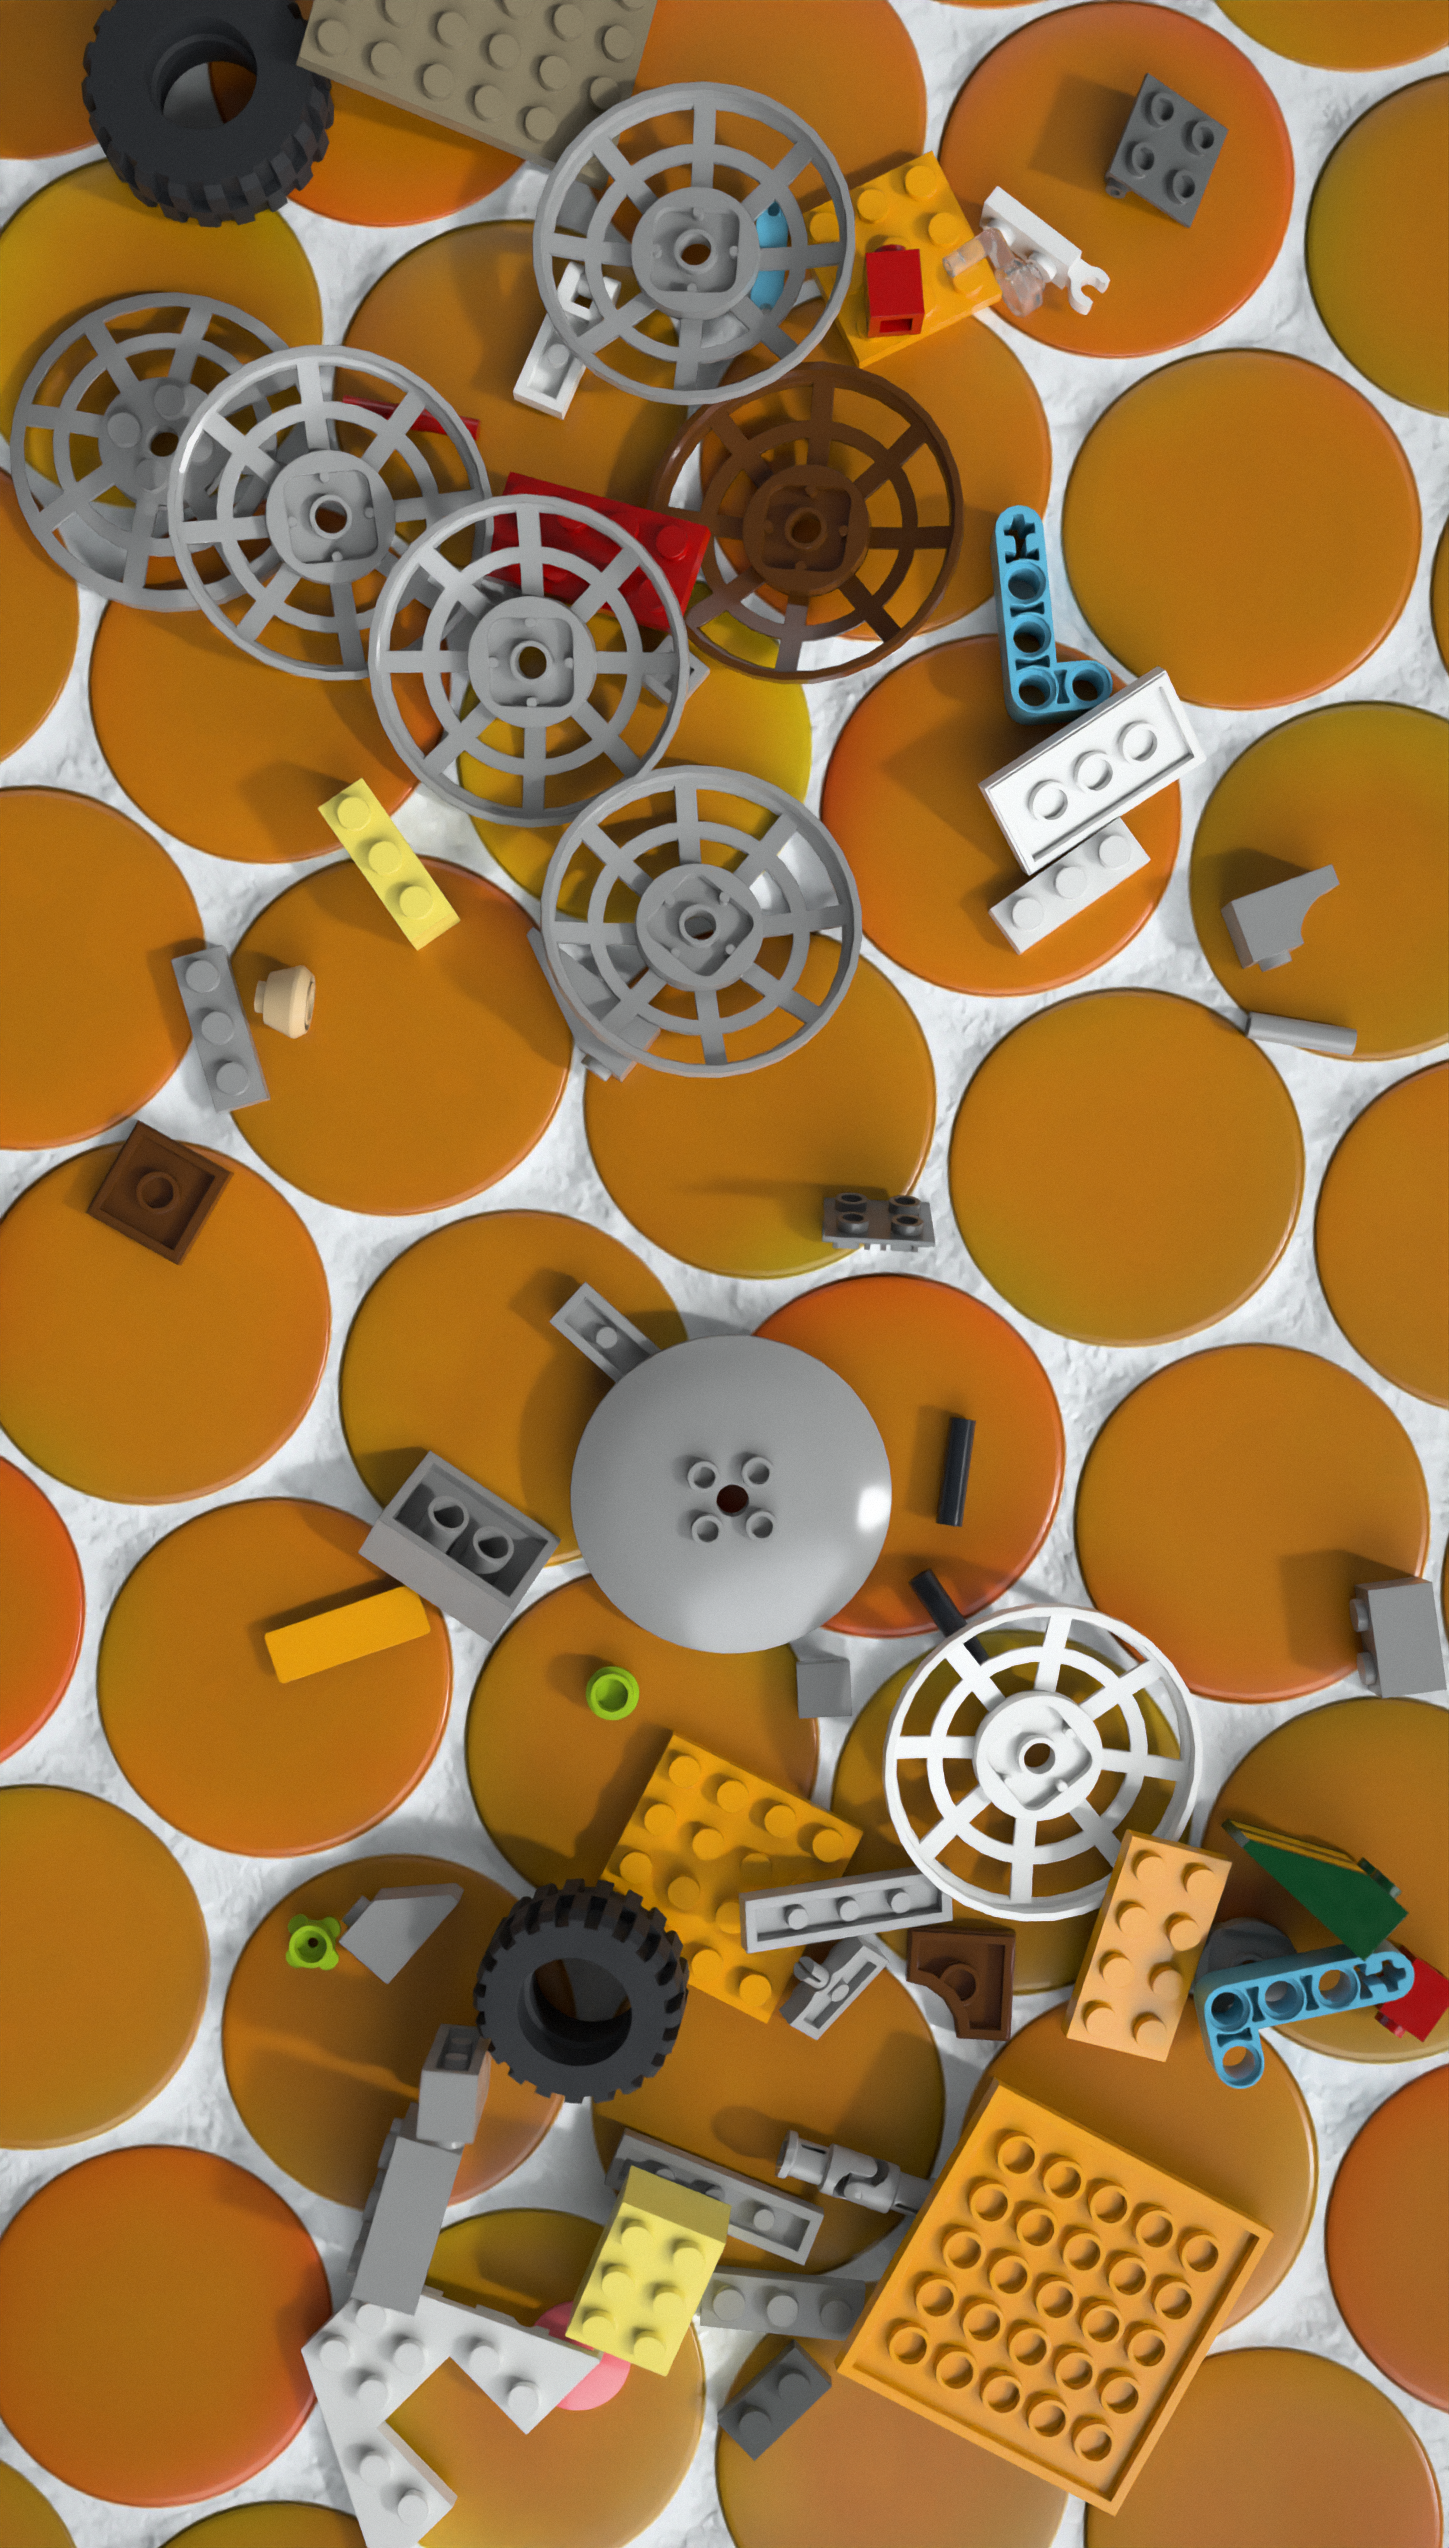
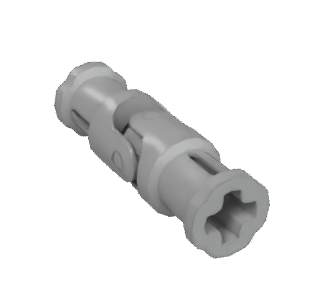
M787 2130L775 2167V2176L785 2179L787 2176H791L817 2185L818 2191L836 2198L839 2197L884 2214L889 2210H893L914 2218L937 2180L932 2177L928 2181L901 2172L898 2164L877 2159L835 2143L826 2147L799 2138L798 2132Z

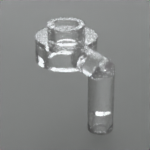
M988 228L942 259L945 270L954 278L989 255L996 268L994 275L1002 290L1001 297L1007 307L1019 318L1025 317L1043 303L1042 292L1045 290V282L1040 271L1032 262L1025 263L1021 259L1014 257L1007 241L998 228Z

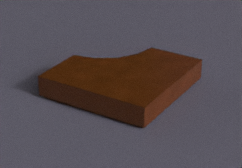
M930 1924L909 1927L906 1950V1981L926 1986L944 2000L953 2015L956 2038L1010 2041L1016 1949L1015 1930Z

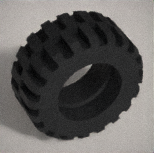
M583 1878L567 1879L561 1890H558L556 1884L549 1883L537 1888L533 1899L529 1896L522 1897L512 1906L508 1917H503L476 1974L478 1981L473 1990V2006L479 2013L475 2022L479 2035L483 2039L491 2038L487 2051L497 2064L505 2061L510 2066L507 2075L517 2083L522 2085L526 2080L537 2086L536 2094L549 2099L552 2093L565 2096V2103L582 2104L584 2097L593 2096L595 2103L614 2100L617 2089H620L622 2094H630L642 2087L644 2076L646 2078L654 2077L663 2067L666 2054L672 2052L687 2003L689 1990L686 1986L690 1976L688 1960L680 1957L683 1944L676 1931L670 1930L665 1932L664 1927L667 1918L657 1907H653L650 1911L646 1910L641 1906L643 1900L641 1895L630 1889L626 1896L613 1891L614 1883L598 1880L596 1887L585 1886ZM562 1958H578L591 1961L604 1967L618 1979L628 1995L631 2008L623 2014L605 2021L590 2022L572 2018L560 2012L545 1998L537 1983L535 1970L545 1963Z

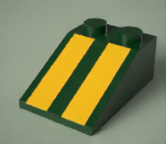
M1227 1818L1221 1825L1255 1861L1363 1962L1368 1959L1409 1914L1395 1900L1402 1891L1364 1857L1355 1864L1343 1852Z

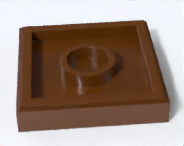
M138 1120L85 1213L169 1261L182 1266L234 1173Z

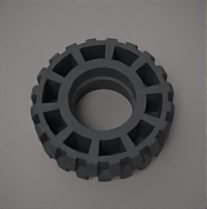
M116 0L117 3L110 12L105 9L101 13L93 27L97 36L95 42L90 41L86 45L82 65L88 76H85L81 83L83 102L90 114L88 120L113 170L121 182L128 183L134 196L148 207H157L159 204L165 217L181 223L187 222L190 217L197 219L201 227L219 228L222 226V221L236 220L237 225L256 221L254 215L268 208L273 213L288 203L286 196L295 188L301 191L313 177L311 170L313 161H322L329 145L325 129L328 130L333 125L334 104L329 92L332 88L330 79L296 65L308 20L303 19L299 5L295 0ZM208 62H229L244 67L257 77L255 89L248 104L235 118L223 125L209 129H190L174 124L163 116L164 104L173 84L185 72L195 66Z

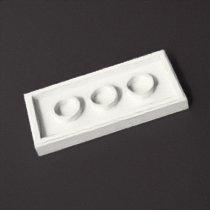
M1157 666L980 782L978 786L1021 870L1028 876H1031L1207 759L1166 670Z

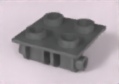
M1149 73L1145 74L1138 94L1134 99L1127 122L1122 130L1120 140L1116 145L1109 168L1104 176V180L1107 183L1105 191L1115 198H1124L1126 192L1133 191L1186 228L1191 227L1228 129Z
M850 1192L840 1193L835 1198L824 1197L822 1242L832 1243V1248L859 1249V1243H864V1250H870V1244H880V1251H886V1246L890 1245L891 1251L918 1252L919 1247H935L930 1203L921 1202L920 1199L907 1195L893 1196L889 1198V1201L868 1200L862 1194Z

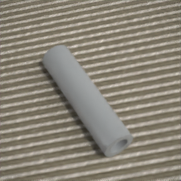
M1250 1012L1245 1026V1038L1352 1055L1356 1045L1357 1030Z

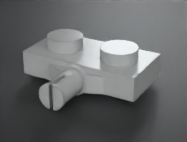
M860 1936L847 1937L838 1942L830 1950L828 1957L821 1965L809 1957H801L799 1960L805 1967L796 1962L794 1965V1975L799 1980H802V1982L795 1987L791 1997L779 2009V2012L792 2027L818 2040L889 1961L876 1946Z

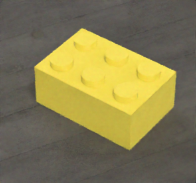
M631 2165L574 2297L565 2336L666 2377L726 2244L731 2205Z

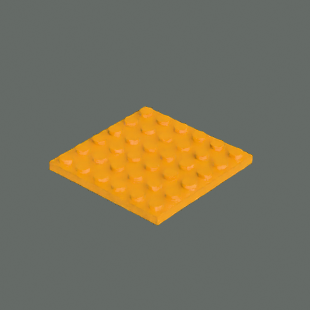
M994 2077L834 2360L836 2371L1115 2516L1267 2248L1274 2232L1268 2224Z

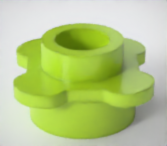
M304 1914L294 1916L288 1923V1931L292 1934L289 1950L286 1952L288 1964L293 1968L320 1967L322 1970L334 1968L339 1961V1954L335 1950L336 1937L341 1932L340 1922L332 1916H327L323 1920H311ZM316 1938L318 1946H310L309 1939Z

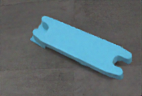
M774 201L757 218L756 229L760 248L787 247L788 224L779 205ZM760 271L758 273L756 282L751 289L750 299L760 310L769 309L771 311L784 289L785 271Z

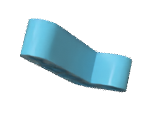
M1012 506L1000 514L990 540L1005 706L1010 717L1021 725L1033 726L1073 722L1109 698L1112 692L1113 680L1108 669L1097 661L1081 660L1057 663L1043 523L1035 510L1027 506ZM1009 530H1017L1018 537L1025 539L1020 551L1019 560L1013 561L1016 555V544L1014 537L1008 536ZM1017 580L1025 581L1033 588L1035 596L1027 600L1018 599L1011 594L1008 585ZM1020 633H1029L1038 640L1040 649L1033 653H1024L1016 647L1013 637ZM1079 680L1092 683L1098 693L1097 699L1092 701L1079 699L1073 692L1072 684ZM1027 685L1039 688L1044 694L1045 703L1039 706L1025 704L1020 698L1019 689Z
M1384 1940L1365 1962L1345 1944H1339L1205 1974L1197 1982L1194 1989V2003L1207 2059L1218 2077L1226 2085L1235 2089L1250 2087L1261 2078L1264 2071V2056L1258 2029L1399 1999L1410 1991L1414 1982V1969L1411 1962L1389 1941ZM1388 1960L1391 1964L1383 1967L1384 1976L1378 1978L1374 1973L1382 1971L1381 1962ZM1356 1965L1360 1971H1355L1353 1966ZM1340 1970V1979L1334 1988L1319 1990V1980L1325 1972ZM1276 1981L1287 1982V1991L1281 1999L1277 2001L1265 2000L1266 1990L1272 1983ZM1224 1992L1235 1994L1234 2003L1227 2011L1222 2013L1211 2011L1212 2002L1219 1994ZM1235 2046L1246 2048V2054L1240 2063L1234 2066L1223 2064V2057L1230 2048Z

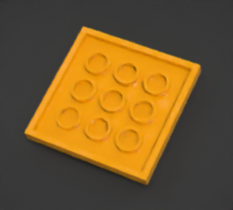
M673 1731L598 1880L614 1883L613 1891L625 1896L629 1889L643 1897L641 1906L648 1911L653 1907H657L667 1918L664 1927L665 1932L670 1930L676 1931L683 1944L680 1957L688 1960L690 1975L688 1984L767 2024L794 1971V1965L796 1962L798 1963L807 1944L747 1954L741 1946L739 1893L841 1878L864 1834V1829Z

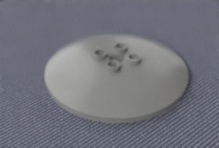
M719 1334L683 1341L658 1351L624 1374L606 1393L587 1422L578 1444L571 1478V1513L579 1549L589 1571L610 1601L628 1618L652 1634L679 1646L713 1653H747L784 1645L803 1637L835 1616L858 1592L876 1564L888 1530L892 1505V1483L885 1446L873 1418L854 1390L835 1371L803 1350L769 1338L744 1334ZM738 1485L747 1492L748 1500L743 1509L735 1513L723 1511L716 1502L717 1495L723 1487Z

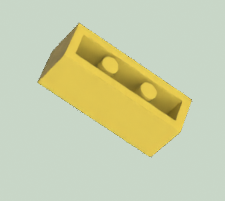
M360 778L318 807L322 816L417 950L461 921L363 778Z

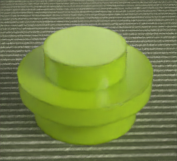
M619 1666L603 1667L596 1671L588 1681L586 1700L590 1709L600 1718L606 1720L622 1719L628 1716L638 1703L639 1686L637 1680L625 1668Z

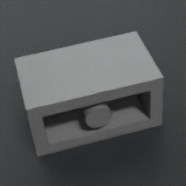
M1416 1576L1354 1585L1356 1599L1350 1600L1349 1610L1354 1630L1356 1632L1361 1631L1363 1652L1357 1654V1668L1362 1684L1368 1685L1369 1691L1381 1698L1447 1690L1432 1582Z

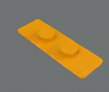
M403 1585L270 1631L265 1634L264 1639L279 1682L287 1683L426 1635L430 1632L431 1627L420 1595L408 1586Z

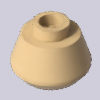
M300 965L270 972L267 981L259 980L255 993L254 1008L256 1013H263L264 1024L294 1039L307 1033L314 1008L315 976L305 966Z

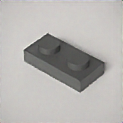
M793 2339L717 2413V2422L755 2461L832 2387L831 2376Z

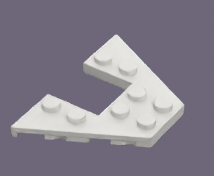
M426 2285L423 2286L414 2316L350 2297L306 2341L301 2352L367 2548H412L453 2508L458 2496L385 2422L449 2356L527 2435L601 2362L604 2352L596 2348L591 2351L550 2336V2330L540 2326H522L514 2317L477 2304L476 2308H472L441 2297L443 2291Z

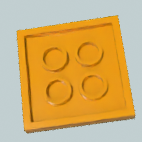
M933 151L849 191L855 219L856 253L851 282L841 309L834 321L857 368L861 369L1001 300L1002 290ZM829 200L802 214L808 245L839 242V225L833 200ZM890 244L902 245L906 250L920 248L925 310L921 334L867 338L862 277L865 253L874 252L877 248ZM838 265L809 269L826 304L835 284Z

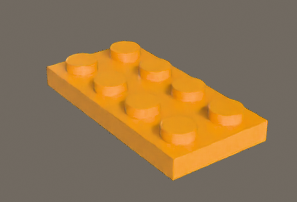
M1126 1829L1060 2028L1066 2038L1166 2062L1232 1865L1231 1860L1226 1855Z

